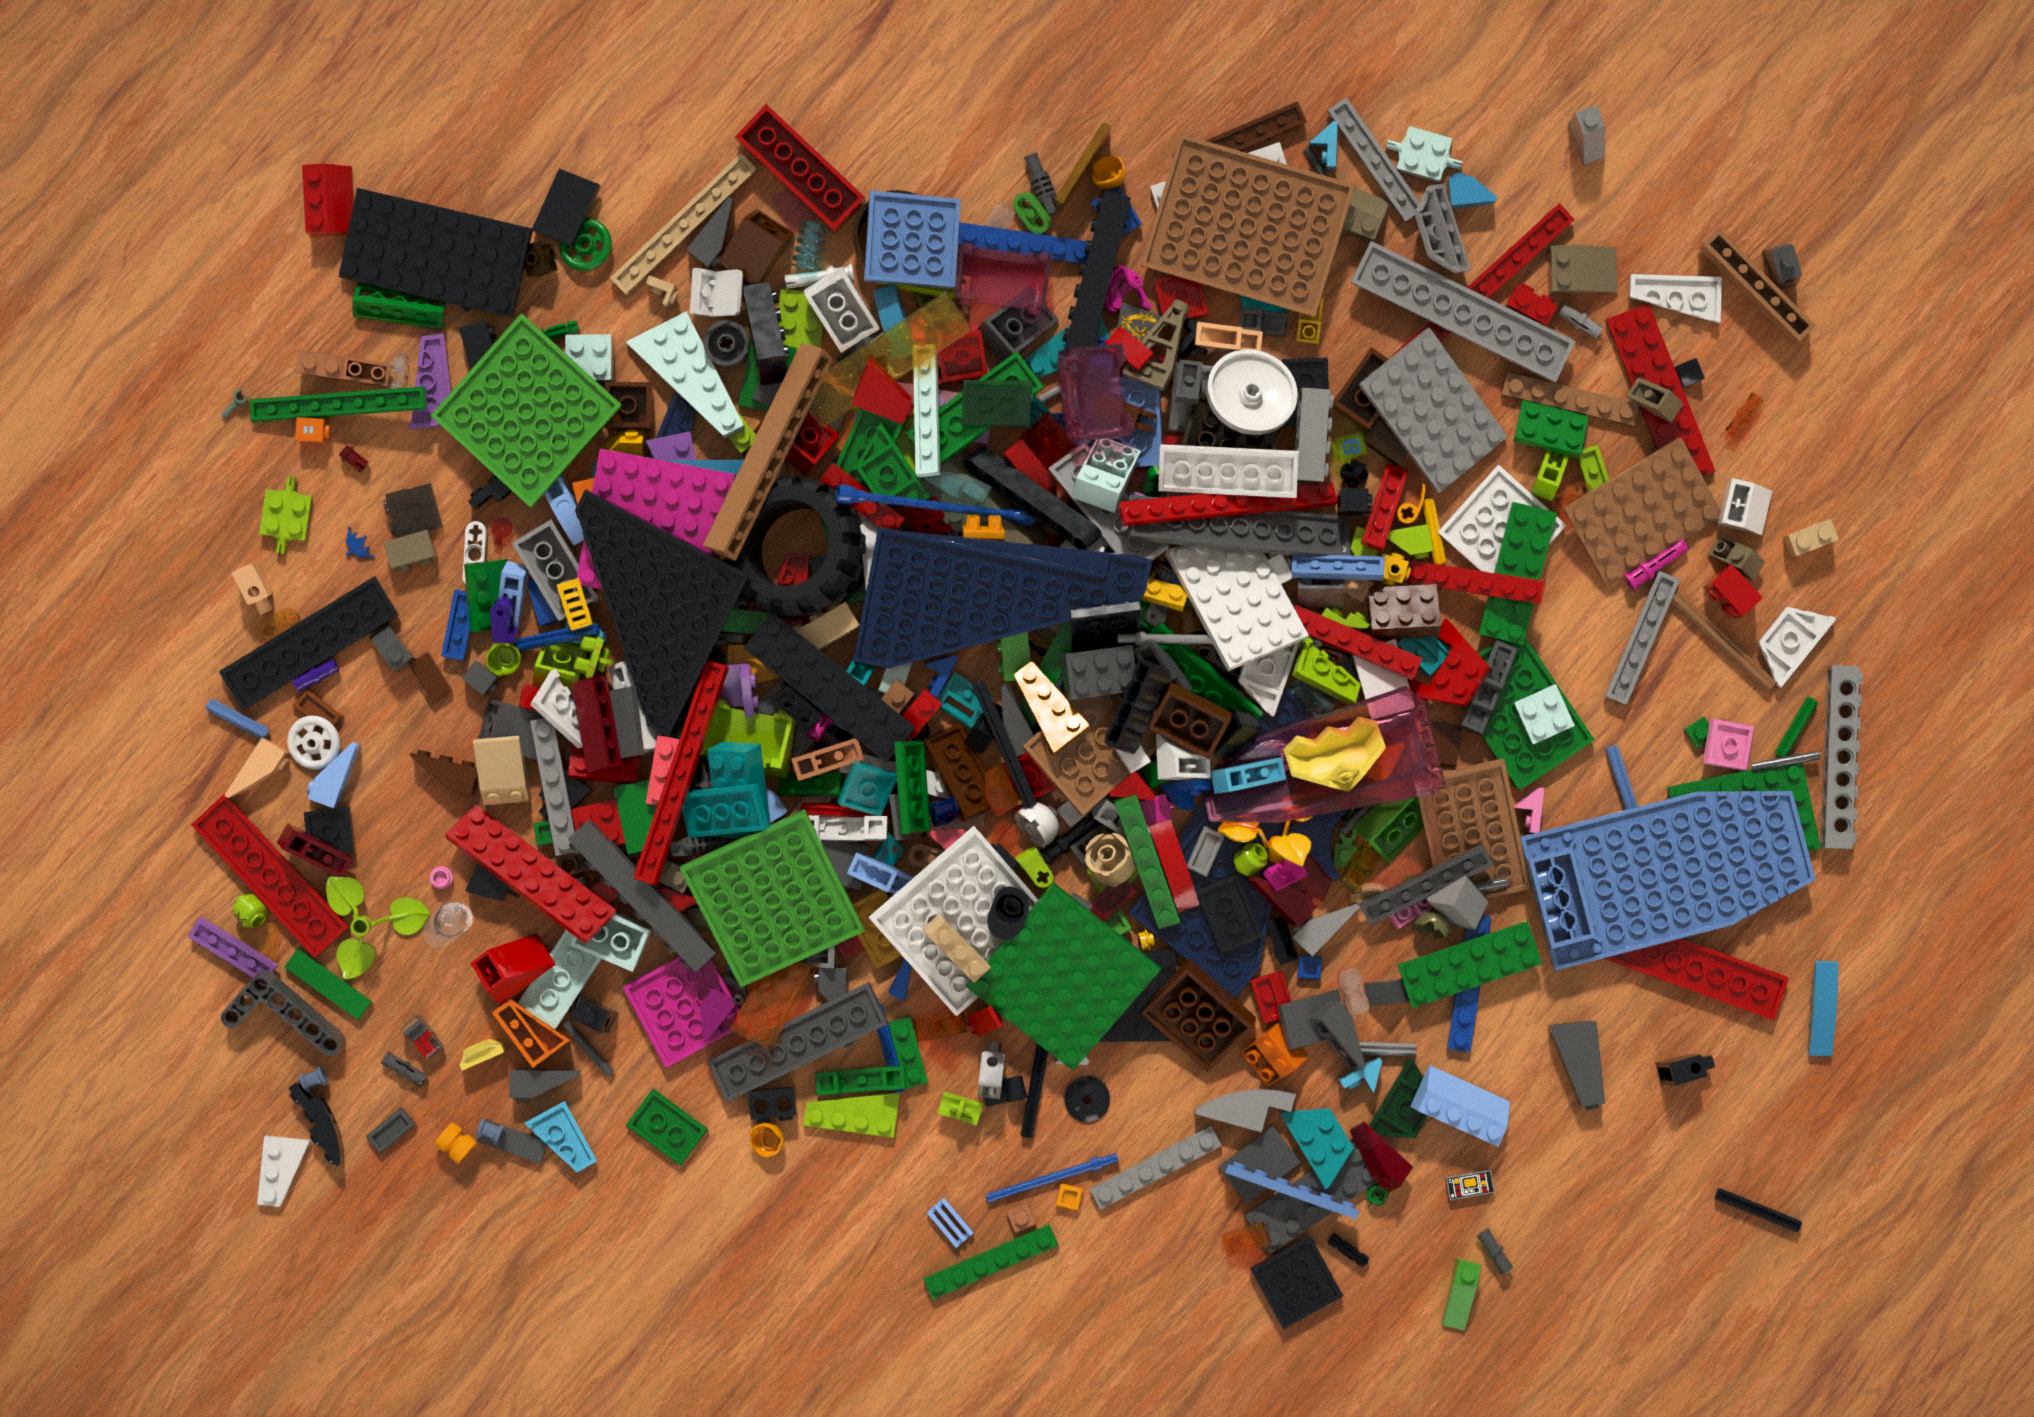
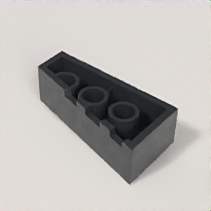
M770 282L743 286L744 303L754 346L756 365L759 369L760 386L781 383L787 372L786 359H790L788 346H783L782 342L786 340L784 327H779L778 322H782L780 309H775L774 305L778 304L776 290L771 291Z

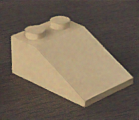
M509 736L473 740L483 804L496 805L528 802L530 779L520 737Z

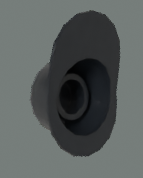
M1012 886L1004 887L997 892L988 913L987 924L992 935L998 939L1008 940L1014 938L1019 934L1029 911V901L1022 890Z

